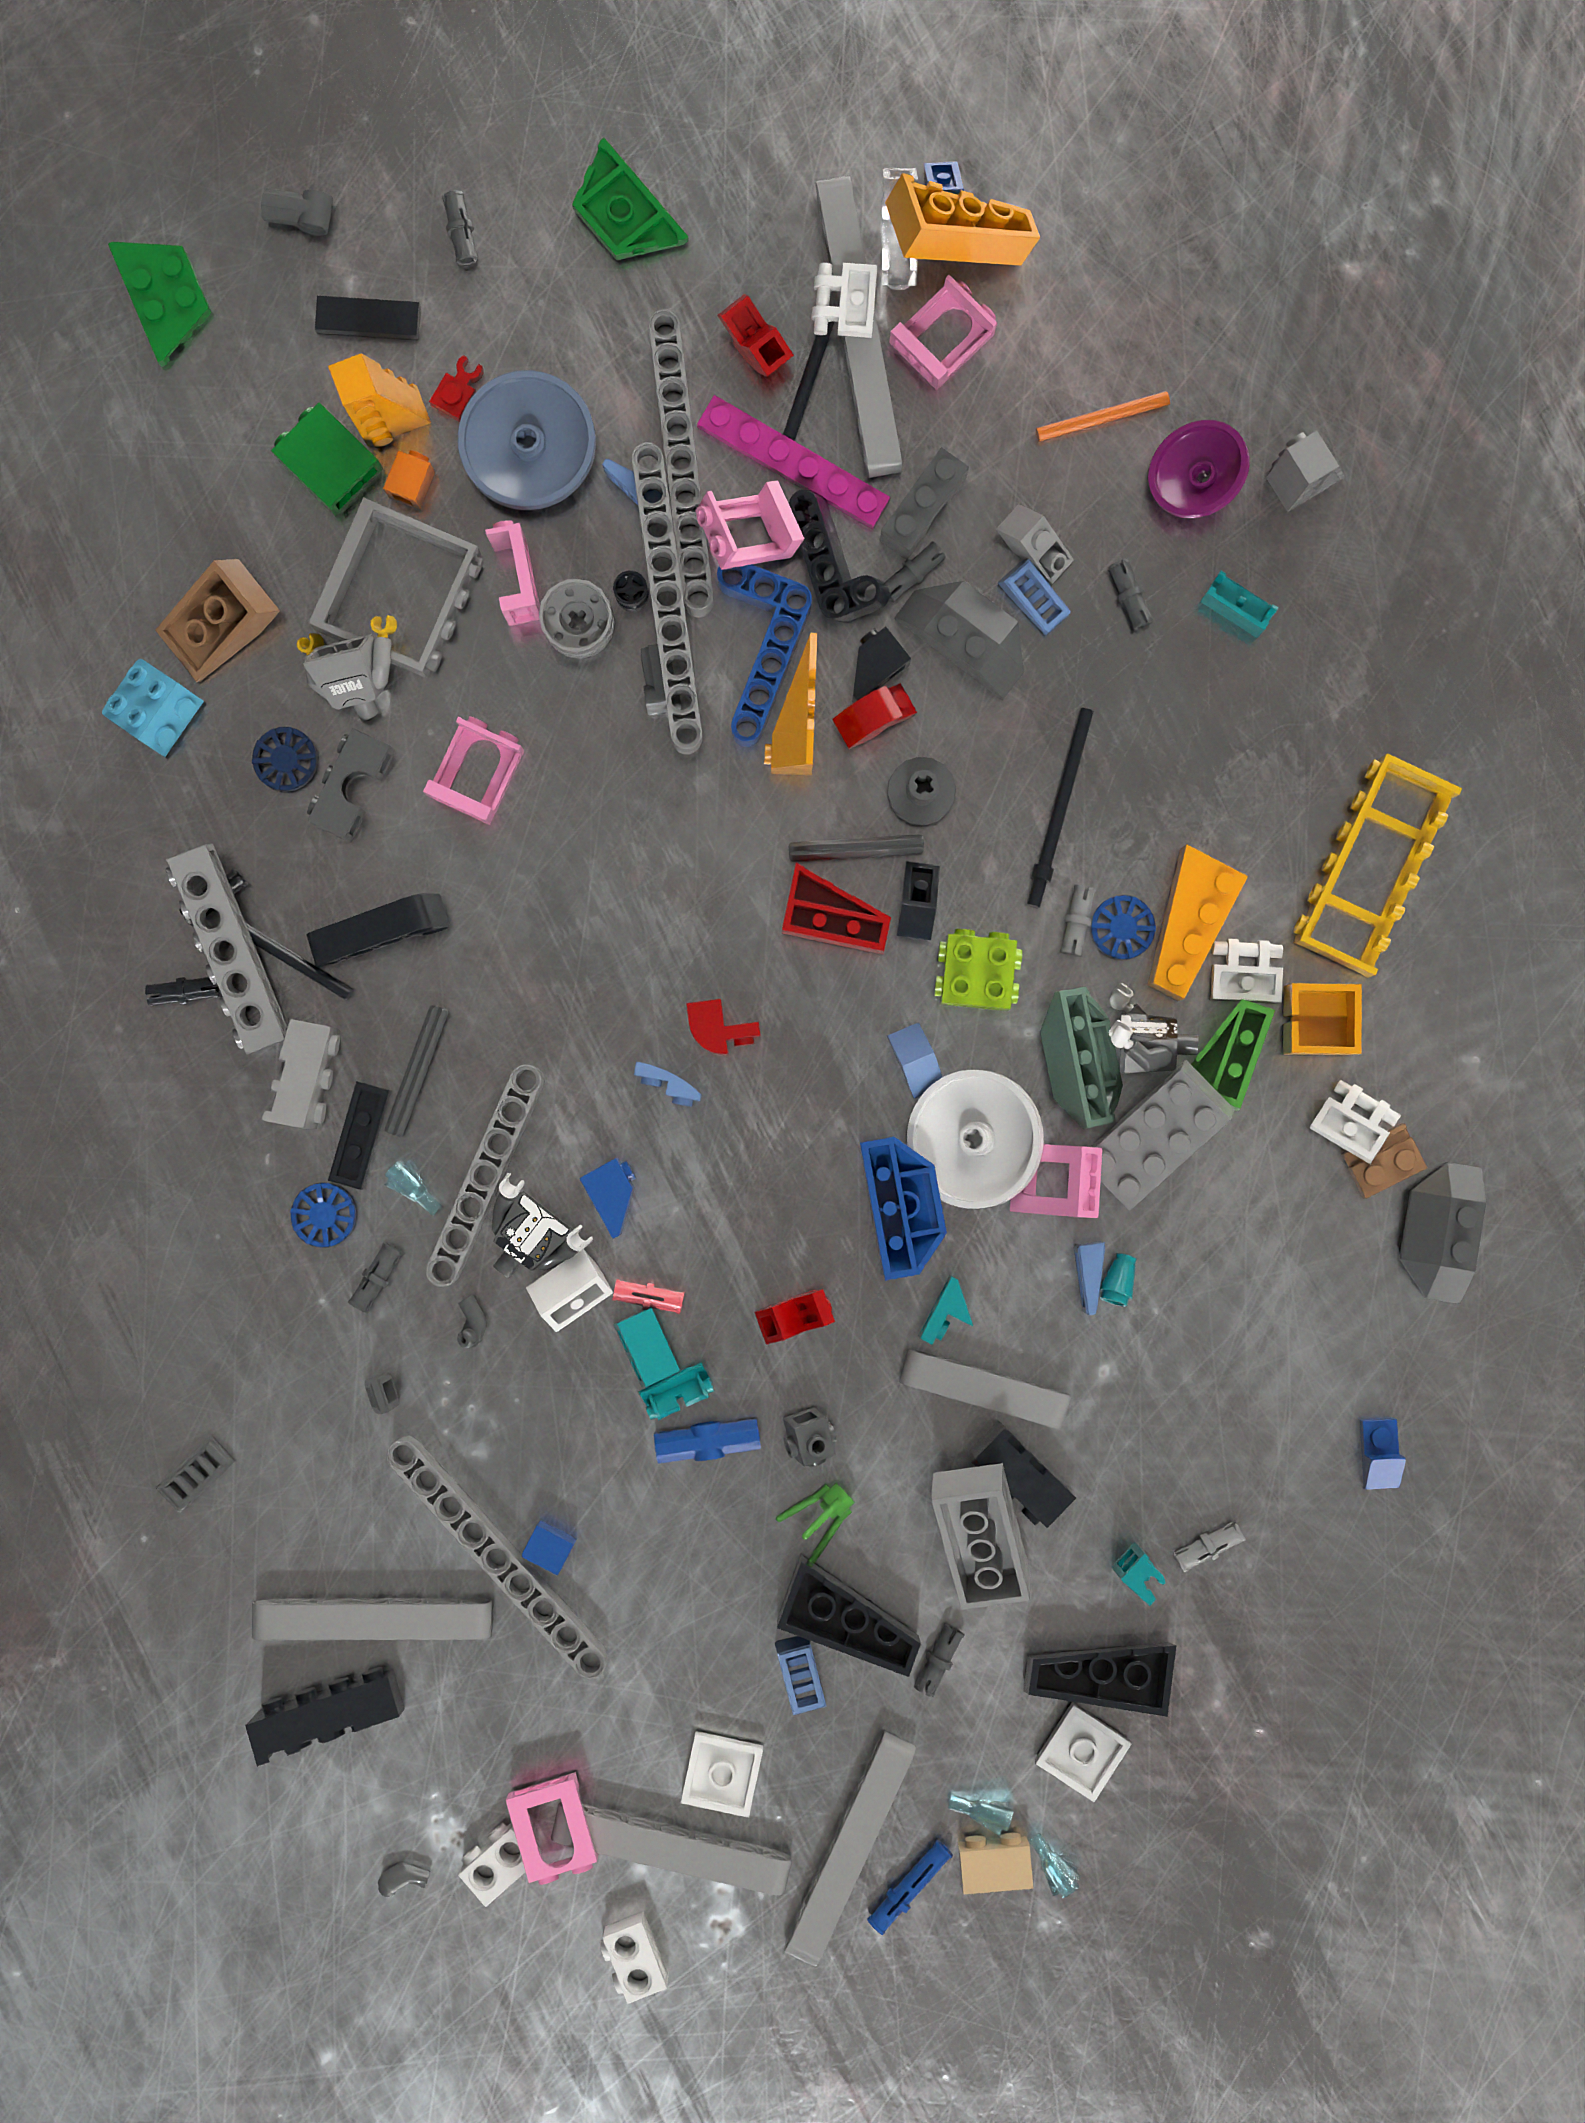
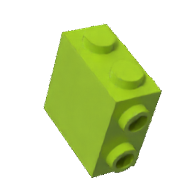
M955 929L954 934H948L946 942H939L938 962H944L942 976L936 975L934 996H940V1005L1009 1011L1011 1004H1017L1019 995V983H1013L1014 970H1020L1022 963V949H1017V940H1009L1010 934L1001 932H989V937L975 936V930Z

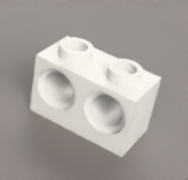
M512 1822L507 1826L504 1823L498 1825L488 1835L490 1841L481 1849L478 1846L473 1847L461 1859L464 1864L458 1876L485 1907L526 1872L521 1853L510 1855L503 1849V1844L506 1842H513L518 1845ZM538 1846L539 1853L541 1855L542 1849ZM486 1865L492 1869L494 1875L490 1878H483L478 1874L476 1868Z
M644 1911L605 1926L603 1940H600L601 1952L606 1962L611 1960L615 1973L612 1974L615 1989L618 1994H624L627 2004L667 1989L669 1976ZM622 1936H628L634 1940L635 1945L630 1948H624L618 1944L617 1940ZM640 1969L648 1977L645 1980L637 1981L630 1976V1972Z

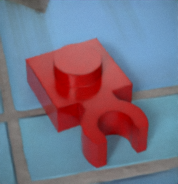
M465 355L461 356L457 361L456 376L453 377L445 373L429 400L432 407L460 422L469 400L476 393V389L471 387V384L478 382L484 374L483 366L480 364L477 365L474 372H465V367L469 362Z

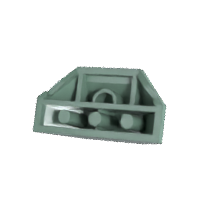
M1086 987L1055 992L1040 1030L1053 1098L1082 1129L1114 1122V1112L1119 1103L1123 1087L1115 1045H1113L1109 1035V1030L1111 1029L1109 1017L1090 996V992Z

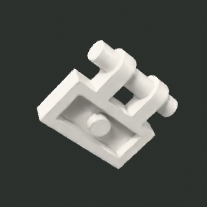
M843 263L842 276H833L832 264H819L818 275L814 277V290L817 291L816 306L812 307L811 319L814 321V334L826 335L828 322L835 321L838 322L837 335L872 338L877 265ZM841 291L840 307L829 306L830 292Z
M1228 938L1226 942L1214 941L1212 954L1225 955L1226 965H1212L1210 1000L1241 1001V999L1250 1002H1282L1283 968L1269 967L1270 958H1282L1283 945L1270 944L1267 940H1258L1257 943H1239L1238 939ZM1239 956L1256 957L1257 965L1238 966Z
M1340 1080L1334 1092L1345 1099L1342 1103H1339L1329 1097L1311 1124L1310 1129L1371 1164L1390 1132L1378 1125L1383 1120L1394 1127L1401 1115L1390 1109L1391 1105L1383 1100L1378 1102L1364 1094V1089L1354 1084L1351 1086ZM1356 1104L1372 1114L1370 1119L1368 1120L1351 1110L1352 1107Z

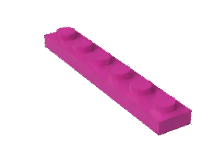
M716 395L712 397L697 423V428L800 488L820 495L828 504L871 529H874L890 502V496Z

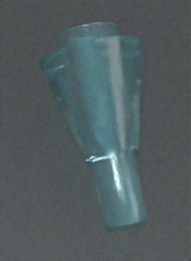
M398 1160L384 1174L388 1178L384 1184L385 1186L414 1202L417 1201L432 1216L442 1207L426 1191L425 1185L409 1160L404 1164Z
M955 1795L951 1796L948 1809L970 1815L971 1819L1000 1836L1002 1830L1009 1831L1014 1813L1013 1810L1008 1809L1009 1802L970 1801Z
M1041 1833L1033 1836L1029 1842L1041 1859L1040 1862L1052 1896L1058 1894L1062 1898L1069 1896L1079 1888L1077 1881L1081 1878V1875L1055 1851L1052 1852Z

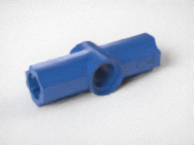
M757 1418L721 1423L720 1421L702 1422L690 1425V1428L654 1433L658 1464L687 1459L707 1461L725 1457V1454L761 1449Z

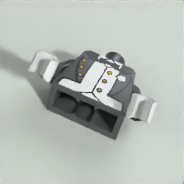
M1123 983L1117 985L1110 997V1005L1116 1010H1124L1125 1013H1121V1021H1115L1109 1030V1035L1113 1045L1120 1048V1073L1176 1070L1177 1055H1198L1197 1034H1178L1177 1019L1147 1015L1138 1004L1132 1005L1129 1002L1134 996L1133 991Z
M507 1173L499 1184L500 1193L494 1204L492 1231L496 1235L493 1242L501 1247L504 1252L493 1267L507 1278L512 1276L520 1264L531 1271L536 1268L544 1271L555 1268L565 1260L575 1256L592 1242V1236L587 1240L580 1238L578 1233L583 1228L582 1225L577 1226L573 1230L524 1191L520 1192L525 1185L524 1180H521L517 1186H513L509 1182L511 1173Z

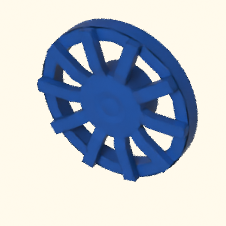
M1128 895L1114 896L1104 901L1094 912L1091 922V935L1097 948L1108 957L1119 960L1132 959L1145 952L1151 945L1156 931L1155 919L1150 908L1138 898ZM1120 901L1130 902L1126 914L1122 912ZM1113 902L1117 911L1116 916L1105 908ZM1136 904L1143 912L1133 918L1131 914ZM1103 913L1111 920L1110 923H1097L1099 915ZM1147 916L1149 926L1137 925V921ZM1097 928L1109 929V934L1099 939ZM1149 931L1147 940H1143L1136 932ZM1111 938L1115 939L1112 951L1103 945L1104 942ZM1131 938L1142 945L1140 949L1134 952L1130 942ZM1121 942H1125L1128 953H1117Z
M317 1183L302 1190L295 1198L290 1211L291 1223L295 1233L306 1244L315 1247L325 1248L341 1243L351 1234L356 1222V1207L353 1199L343 1188L331 1183ZM322 1188L332 1190L327 1201L323 1200ZM315 1189L317 1193V1203H314L307 1196L309 1192ZM337 1193L344 1197L345 1201L335 1206L333 1201ZM302 1199L311 1207L310 1210L298 1208ZM349 1206L350 1217L340 1216L338 1210ZM297 1214L308 1215L309 1219L298 1224ZM337 1221L348 1222L344 1232L335 1224ZM312 1224L314 1227L309 1236H306L301 1229ZM330 1227L339 1236L332 1241H329L328 1228ZM318 1229H322L323 1242L313 1240Z

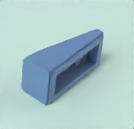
M605 459L602 466L607 477L638 505L634 472L610 459ZM649 490L644 494L643 498L649 503H656L662 498V494L657 490Z
M1030 559L1021 561L998 581L1004 592L1044 635L1049 633L1071 613ZM1025 574L1028 579L1017 587L1015 582ZM1035 585L1038 589L1026 598L1024 593ZM1044 595L1047 600L1035 609L1032 605ZM1053 605L1057 610L1044 620L1041 615Z
M1101 1241L1077 1244L1073 1247L1082 1311L1087 1315L1096 1314L1105 1253V1242Z
M795 1636L775 1642L793 1715L826 1707L810 1640ZM805 1663L809 1664L808 1667L796 1669L793 1671L788 1670V1668L798 1666ZM812 1677L811 1681L792 1685L794 1681ZM812 1690L816 1691L815 1695L800 1699L795 1697L797 1694Z

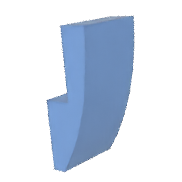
M636 1061L634 1075L642 1077L641 1084L661 1087L662 1081H666L668 1083L665 1095L673 1097V1104L692 1107L693 1100L701 1102L702 1095L683 1079L661 1068Z

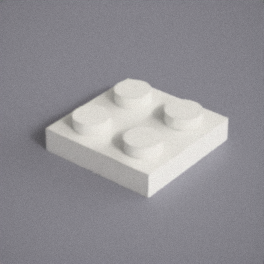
M1072 1702L1034 1761L1038 1766L1095 1802L1132 1743L1128 1738Z
M696 1731L681 1803L749 1818L763 1753V1745Z

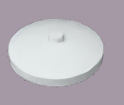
M964 1070L944 1076L922 1094L909 1119L907 1146L934 1164L942 1201L961 1208L979 1209L1002 1204L1015 1197L1028 1185L1041 1161L1044 1134L1041 1118L1034 1102L1018 1084L1001 1074L991 1071Z

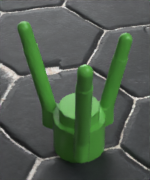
M837 1483L831 1488L825 1484L817 1493L776 1517L777 1522H782L823 1498L819 1505L824 1512L802 1534V1538L806 1540L829 1517L832 1519L836 1517L809 1559L814 1564L844 1519L852 1513L849 1508L855 1503Z

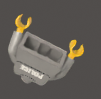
M390 615L386 616V626L384 629L381 626V617L375 616L372 618L370 625L372 630L377 633L376 638H373L372 634L325 646L323 637L317 633H310L309 639L304 637L298 639V650L306 653V656L303 658V665L306 671L307 683L311 689L325 698L332 708L341 709L354 706L360 720L370 719L379 712L374 700L378 698L388 683L391 663V639L388 638V635L393 634L397 629V621Z

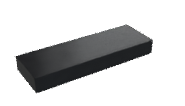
M317 295L315 330L317 333L418 340L421 306L419 302Z
M356 1081L328 1181L363 1190L391 1094L390 1090Z

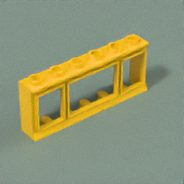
M1388 753L1379 758L1378 761L1373 759L1365 774V778L1369 781L1364 791L1359 790L1354 797L1350 809L1354 810L1350 822L1344 821L1336 836V840L1340 841L1336 852L1328 854L1322 866V871L1326 872L1321 884L1316 883L1308 896L1307 902L1311 903L1306 915H1300L1293 929V933L1297 934L1293 942L1294 944L1305 947L1367 978L1376 976L1378 969L1374 967L1380 953L1386 951L1391 939L1388 938L1394 922L1400 920L1405 912V907H1402L1408 892L1413 890L1418 884L1420 877L1417 876L1423 860L1429 858L1434 849V845L1431 844L1437 830L1443 827L1449 815L1445 812L1452 798L1460 795L1462 790L1461 787ZM1387 772L1435 794L1420 829L1371 807ZM1366 818L1414 840L1379 916L1331 894ZM1326 904L1374 926L1359 960L1311 938Z

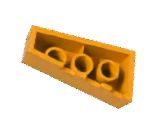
M905 173L901 174L885 201L904 258L1021 266L1040 239L1032 213L1028 209L990 199L988 203H984L974 197L973 193L961 190L959 195L943 191L942 184L929 181L927 186L914 182V176Z
M360 353L328 366L341 402L368 447L372 445L374 447L385 446L393 441V437L431 423L417 385L414 383L408 385L407 380L402 376L395 378L393 371L388 368L381 369L378 362Z
M1188 844L1179 851L1175 876L1170 888L1169 901L1164 913L1162 930L1147 986L1176 1001L1183 1000L1187 995L1248 878L1247 875Z

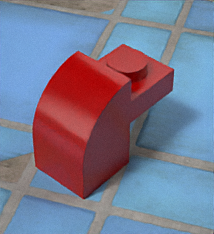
M743 294L717 315L734 341L732 343L759 374L768 377L794 356L777 328L765 322L748 295Z
M899 683L889 688L884 686L871 692L848 706L832 720L848 749L872 740L886 728L910 719L917 711L902 684Z
M721 999L686 1003L689 1026L693 1037L701 1047L713 1054L729 1055L727 1041H734V1047L753 1045L755 1044L754 1038L761 1037L759 1022L725 1026Z
M823 1289L808 1291L754 1312L766 1345L783 1341L802 1332L824 1327L835 1322L831 1303L825 1296Z

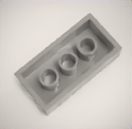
M1185 1060L1091 1146L1102 1148L1101 1182L1130 1211L1232 1119L1235 1109Z
M1003 1463L933 1473L931 1501L961 1610L1030 1601V1570Z

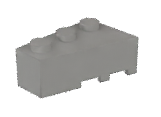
M1318 431L1313 432L1307 437L1303 432L1289 440L1285 444L1287 448L1282 450L1278 454L1279 458L1271 464L1273 469L1266 477L1287 512L1345 478L1340 466Z
M290 1019L279 1061H281L278 1080H273L270 1089L271 1092H275L272 1111L264 1110L262 1121L301 1129H317L318 1123H323L326 1114V1103H322L325 1089H330L333 1080V1070L329 1069L331 1057L337 1055L340 1045V1036L336 1035L337 1028Z

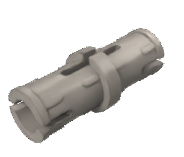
M1074 885L1070 912L1065 914L1064 919L1067 926L1062 948L1060 949L1061 953L1082 956L1086 929L1091 927L1092 922L1089 915L1094 893L1096 892L1095 888Z
M1234 1520L1209 1535L1207 1533L1200 1535L1201 1539L1174 1552V1555L1185 1573L1211 1558L1214 1561L1219 1558L1218 1554L1246 1540Z

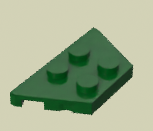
M603 137L598 144V151L592 165L588 166L585 173L584 183L578 189L572 203L573 210L616 260L686 244L689 241L688 235Z
M110 242L108 246L155 357L159 365L163 367L170 361L168 357L179 344H185L193 335L195 327L201 325L212 313L183 246Z

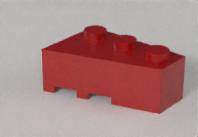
M796 862L782 934L883 955L891 917Z

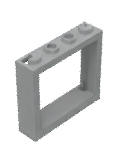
M363 497L309 620V624L315 631L339 641L360 637L332 624L378 521L461 556L464 560L420 661L391 650L392 664L428 678L430 671L435 672L440 664L442 653L439 651L444 639L449 640L454 632L456 621L453 618L457 609H463L468 600L469 590L467 586L471 577L476 578L483 564V559L480 558L481 552L472 543Z

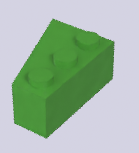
M1241 999L1191 1063L1201 1076L1236 1111L1241 1109L1275 1013L1274 1009Z

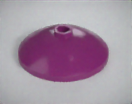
M1199 420L1188 423L1168 435L1155 451L1148 473L1151 493L1165 511L1177 517L1199 518L1215 513L1229 504L1242 489L1249 472V450L1239 432L1224 422ZM1210 476V478L1207 481L1202 483V480L1205 477Z

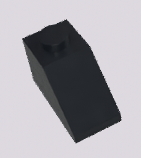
M886 626L879 632L876 628L872 629L860 640L862 645L858 649L853 703L883 687L910 666L911 657Z
M906 861L897 936L931 940L937 909L939 865Z

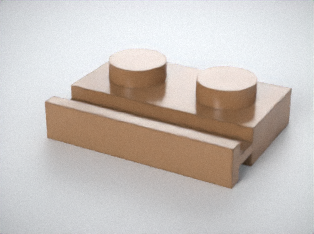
M1405 1123L1387 1130L1390 1134L1371 1164L1349 1151L1341 1153L1363 1199H1367L1427 1169L1413 1138L1410 1137L1406 1129Z

